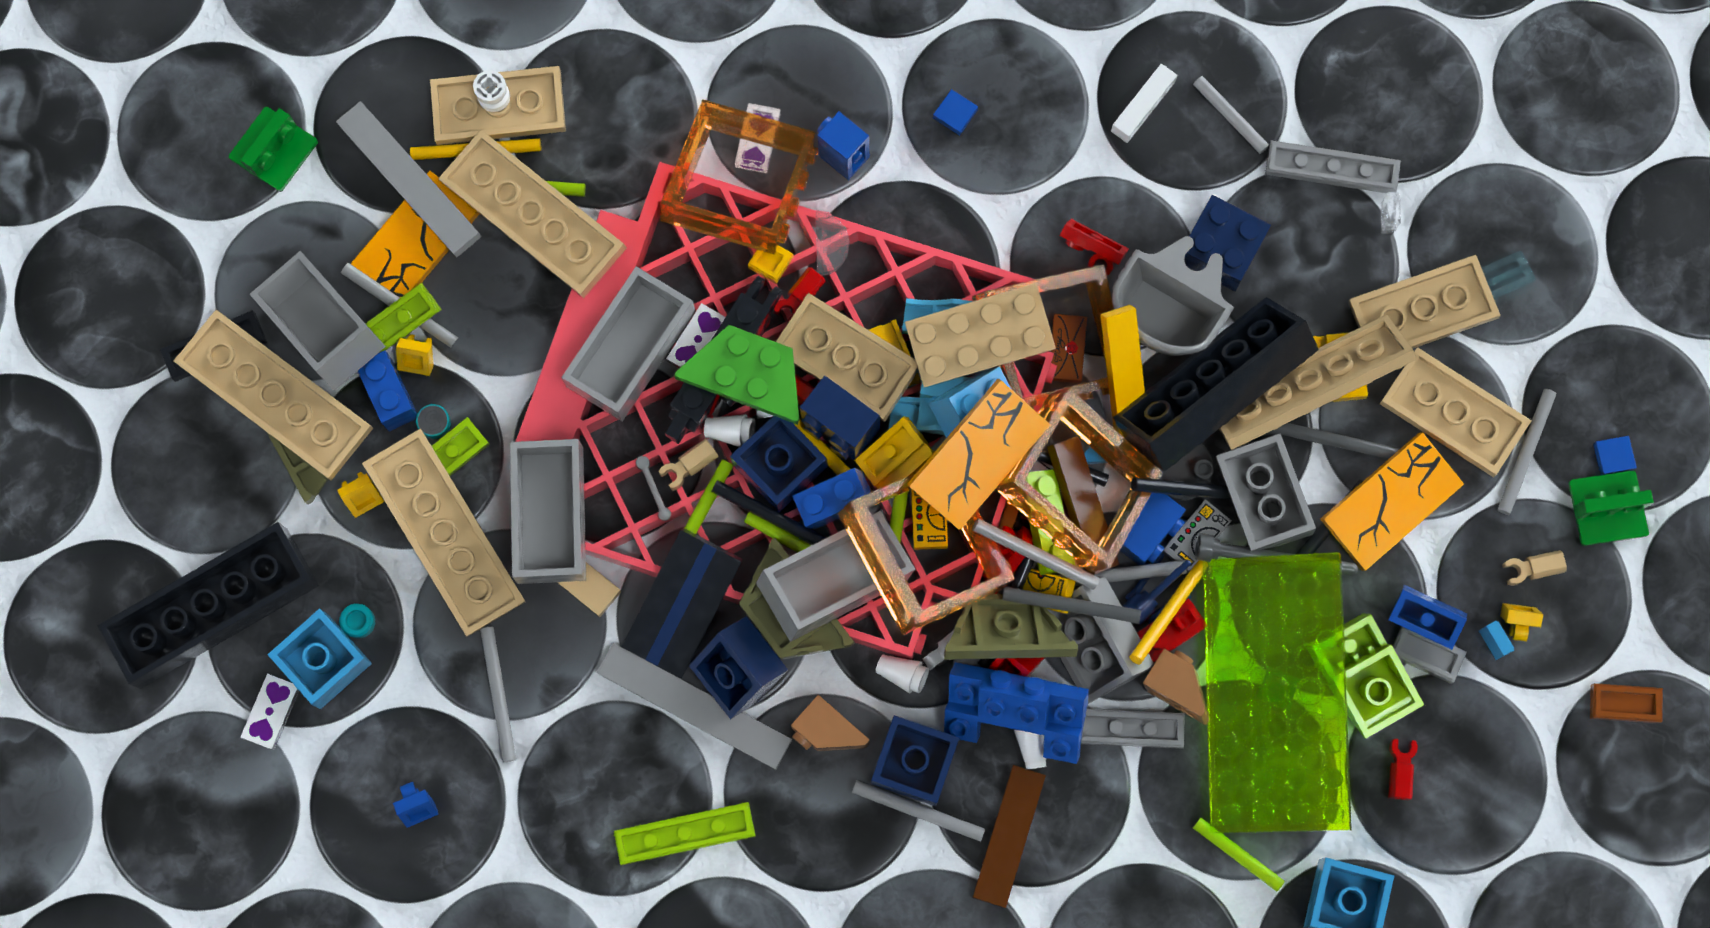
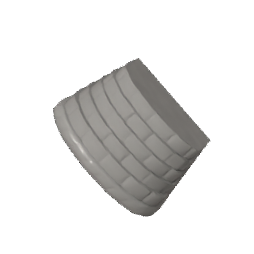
M1189 236L1179 239L1155 254H1147L1135 249L1112 287V304L1114 309L1129 304L1136 308L1139 342L1151 350L1169 356H1182L1205 350L1216 338L1234 309L1231 304L1224 300L1221 294L1223 258L1220 254H1212L1207 266L1201 271H1193L1186 266L1184 261L1185 254L1194 245L1193 239Z

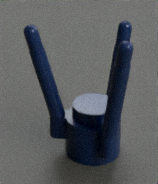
M1163 552L1160 554V556L1156 559V561L1153 564L1160 563L1162 561V559L1164 558ZM1184 561L1150 593L1144 590L1140 594L1150 579L1144 578L1140 579L1133 590L1125 596L1127 602L1122 607L1141 610L1138 625L1141 626L1145 621L1148 624L1155 621L1164 608L1162 606L1154 610L1158 606L1155 598L1191 565V561Z

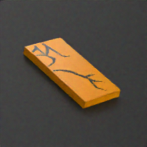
M429 170L427 173L429 178L472 224L480 213L446 187L438 179L439 177ZM404 200L352 261L351 265L401 298L426 279L449 249Z
M997 379L907 485L960 530L1047 430L1050 424L1003 381Z
M1423 432L1418 433L1320 520L1361 571H1366L1460 489L1464 483Z

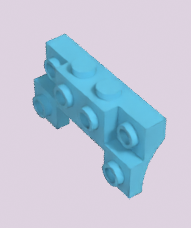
M906 298L902 334H908L905 325L906 321L973 301ZM963 376L925 388L922 383L920 398H900L891 412L889 429L904 416L909 417L921 434L924 432L945 435L928 403L970 377Z

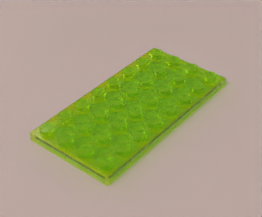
M1339 552L1224 558L1211 559L1210 562L1203 561L1206 692L1209 716L1207 729L1210 833L1352 831L1341 554Z

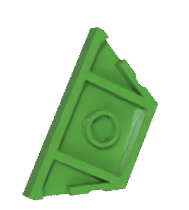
M728 325L681 366L674 375L675 379L794 424L798 425L799 423L793 348Z

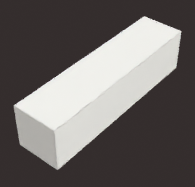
M1160 64L1114 122L1111 132L1128 143L1174 85L1177 74L1163 64Z

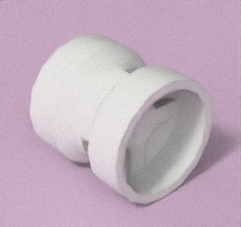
M493 70L483 71L477 75L473 83V89L482 108L489 112H498L506 108L510 101V92L503 76Z

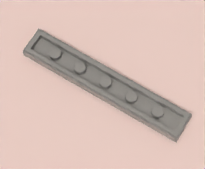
M361 101L336 121L345 134L456 258L482 237Z
M615 643L612 644L597 671V674L774 770L778 768L792 742L791 738L743 712L730 720L713 696Z

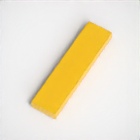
M1130 304L1100 314L1115 437L1119 440L1124 439V436L1113 417L1145 393L1136 308Z

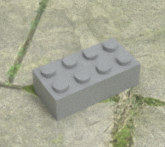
M301 251L250 293L251 297L334 391L386 347Z
M636 266L561 377L566 387L623 422L696 312L693 301Z
M579 439L510 442L512 578L518 584L586 581L584 458L582 444Z
M879 511L764 569L756 584L789 641L792 642L905 583L915 571V567L884 515Z

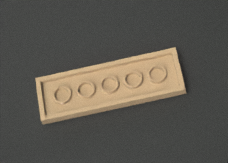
M482 130L477 133L438 178L452 192L583 298L627 249L624 243Z
M218 310L212 313L174 360L178 366L331 481L373 429L370 424Z
M1385 315L1318 348L1319 350L1304 363L1296 367L1281 379L1279 383L1272 386L1227 424L1219 428L1231 450L1245 445L1255 438L1278 429L1302 415H1306L1351 391L1370 384L1374 380L1417 360L1412 347L1389 316Z
M421 428L362 463L466 637L526 602Z

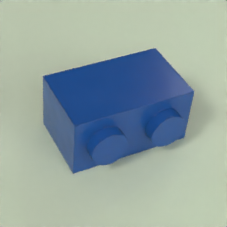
M840 111L833 118L827 117L820 124L817 130L819 133L817 135L819 157L849 181L870 157L869 135Z
M385 350L378 353L360 368L358 373L381 423L390 432L415 420L418 413L392 358Z
M856 468L793 495L805 527L813 530L875 503L863 471Z
M1147 493L1113 535L1112 542L1114 547L1137 565H1144L1147 560L1153 564L1165 549L1161 542L1168 534L1174 538L1185 524L1181 517L1186 509L1166 494Z
M1404 585L1388 620L1452 650L1467 621V613Z

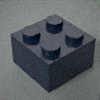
M1211 195L1189 235L1193 239L1194 245L1185 254V264L1194 271H1201L1207 266L1212 254H1220L1223 258L1221 285L1236 292L1271 225Z
M825 375L800 406L801 420L805 424L803 430L818 441L821 437L832 444L830 447L831 451L843 460H847L848 457L855 460L865 451L880 431V415Z
M773 416L730 456L732 465L778 512L793 500V495L802 492L828 468L827 458L792 422Z
M747 616L720 631L689 665L730 720L756 704L788 671L787 667Z
M894 715L871 784L936 807L959 737Z

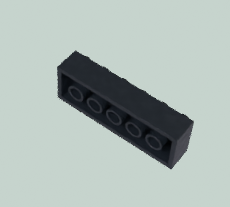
M1265 297L1218 334L1205 350L1194 353L1129 406L1116 414L1113 419L1122 432L1126 444L1165 472L1195 447L1203 443L1205 439L1219 428L1227 424L1248 405L1252 404L1272 386L1279 383L1281 379L1304 363L1319 349L1306 320Z
M277 522L97 626L128 684L142 689L319 585L288 529Z

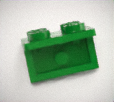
M264 107L231 151L229 158L266 184L282 192L316 147L318 140L298 127L292 117L282 109L278 108L275 112L269 107Z
M1635 471L1569 481L1568 485L1582 546L1643 538L1649 535L1644 509L1653 504L1654 500L1651 490L1640 491Z

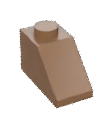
M1164 649L1143 682L1144 687L1151 695L1200 723L1207 725L1209 716L1199 676L1194 665H1192L1194 661L1178 650L1173 654Z
M819 695L814 698L791 724V728L796 732L792 738L806 750L811 746L816 751L863 749L870 744V740Z

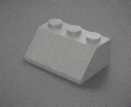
M1281 433L1216 456L1251 552L1281 546L1314 534L1316 526Z
M1106 577L1099 579V583L1094 590L1082 585L1074 590L1072 594L1074 599L1121 606ZM1048 609L1061 622V630L1069 641L1074 640L1078 644L1076 657L1060 658L1076 687L1089 689L1088 704L1132 681L1154 666L1149 653L1140 665L1130 660L1129 656L1141 640L1131 622L1074 612L1066 614Z

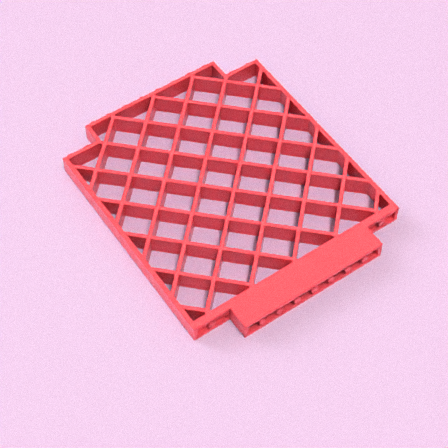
M659 162L638 221L600 210L596 222L624 243L627 249L584 298L571 289L516 442L580 439L581 435L584 436L603 474L584 484V499L610 488L628 525L627 528L594 544L585 542L586 555L657 577L661 566L654 564L640 535L685 513H688L690 517L705 489L687 497L681 486L676 490L681 501L667 507L671 511L670 519L667 521L659 519L657 512L634 523L615 484L642 471L636 465L637 458L609 472L590 434L619 419L606 411H602L587 419L592 403L567 388L561 378L636 266L656 278L691 261L708 295L707 298L694 304L695 310L697 311L702 303L726 317L727 314L723 306L736 301L741 292L745 294L756 277L760 276L765 279L764 286L767 285L770 291L777 284L759 274H754L716 293L698 257L741 236L753 257L758 247L750 232L783 217L799 222L811 247L794 255L781 278L819 261L837 295L836 298L826 302V304L839 312L844 310L848 318L861 326L863 324L853 306L854 304L893 285H896L906 304V298H915L905 280L934 265L953 271L966 296L961 300H980L1033 284L1036 280ZM672 183L682 185L669 192ZM704 193L722 198L734 223L690 243L673 208ZM735 202L758 209L759 211L742 218ZM664 211L683 247L642 267L661 212ZM812 227L837 235L820 242ZM857 241L875 246L888 272L846 292L827 256ZM890 251L914 258V260L898 267ZM968 276L993 284L976 292ZM781 295L778 301L784 299L783 295ZM782 308L780 310L786 322L764 332L762 337L774 342L779 338L787 326L788 319L792 316L789 308ZM902 334L905 342L910 340L908 334ZM1049 351L1024 358L1025 360L1043 365L1034 394L1029 392L1014 362L1003 364L1018 396L1040 415H1042L1047 396L1042 394L1045 382L1052 384L1057 365L1051 363L1054 353ZM810 374L801 377L814 387L820 382ZM675 376L643 391L627 414L629 415L635 411L638 412L655 447V450L642 455L649 459V468L660 462L663 465L670 463L668 458L705 439L703 427L701 430L697 428L695 432L691 431L685 434L679 444L671 441L662 446L643 409L680 390L684 382L675 379ZM922 382L907 389L902 397L920 398ZM744 405L724 416L746 414L748 418H751L757 414L756 409ZM822 437L820 438L825 444L829 443ZM938 438V439H936V440H934V441L928 443V445L930 446V448H931L940 438ZM717 441L727 462L732 464L730 458L732 453L727 443ZM1022 457L1008 474L1012 480H1014L1015 475L1020 476L1023 474L1027 461L1026 457ZM733 466L732 472L734 475L728 477L725 484L734 489L740 487L744 494L754 499L747 485L748 480ZM668 473L671 481L674 482L677 478L676 473ZM864 474L868 486L874 492L890 524L892 507L888 499L880 495L881 492ZM811 482V483L806 487V489L813 487V486H814L813 482ZM1002 490L991 524L996 527L1000 524L1004 508L1010 497L1004 490ZM798 508L784 514L797 522L802 520ZM912 517L904 520L901 546L915 567L914 572L918 579L875 601L870 600L865 603V606L837 619L855 643L912 660L914 653L921 655L927 635L921 632L925 621L932 622L937 603L932 602V598L964 607L970 594H984V583L981 582L982 574L990 559H995L996 553L991 550L992 540L989 538L986 539L984 548L980 549L966 523L959 532L970 553L926 575L905 534L913 529ZM833 522L825 525L830 536L838 533ZM701 525L697 533L700 537L709 541ZM754 529L720 547L734 554L766 538L768 544L773 539ZM635 539L645 561L612 551V549ZM974 563L978 564L968 596L932 585ZM730 584L723 599L739 604L744 593L733 590ZM923 589L925 597L909 646L906 647L894 643L878 611ZM871 615L882 639L848 628V626Z

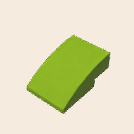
M1363 613L1306 646L1326 683L1363 738H1368L1424 705L1393 646L1387 644L1372 614Z

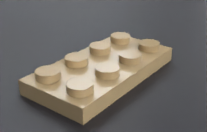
M553 66L498 72L505 79L510 92L508 105L498 112H489L479 104L473 89V83L477 75L430 79L436 144L470 142L480 130L484 131L492 139L565 132L566 125L560 67Z
M1476 255L1349 299V305L1358 328L1388 315L1412 349L1499 319L1500 317L1499 310Z
M1037 283L905 322L924 388L1056 349Z
M810 293L807 294L776 341L793 348L795 366L819 381L825 375L879 414L880 419L884 422L919 371L914 358Z
M1417 347L1414 351L1417 360L1403 367L1380 402V405L1490 476L1495 477L1532 420Z

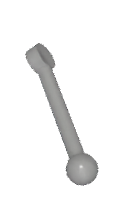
M640 456L636 460V465L638 469L643 471L659 509V519L667 521L671 517V511L665 508L649 470V459L646 456Z

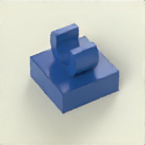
M413 782L400 787L403 799L394 802L393 805L397 816L407 828L439 815L435 802L426 790L419 791V789L415 788Z

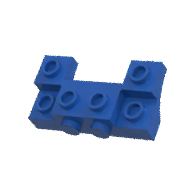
M955 662L949 674V701L944 713V733L959 737V740L977 743L980 737L981 723L1044 735L1043 757L1077 764L1080 757L1089 689Z

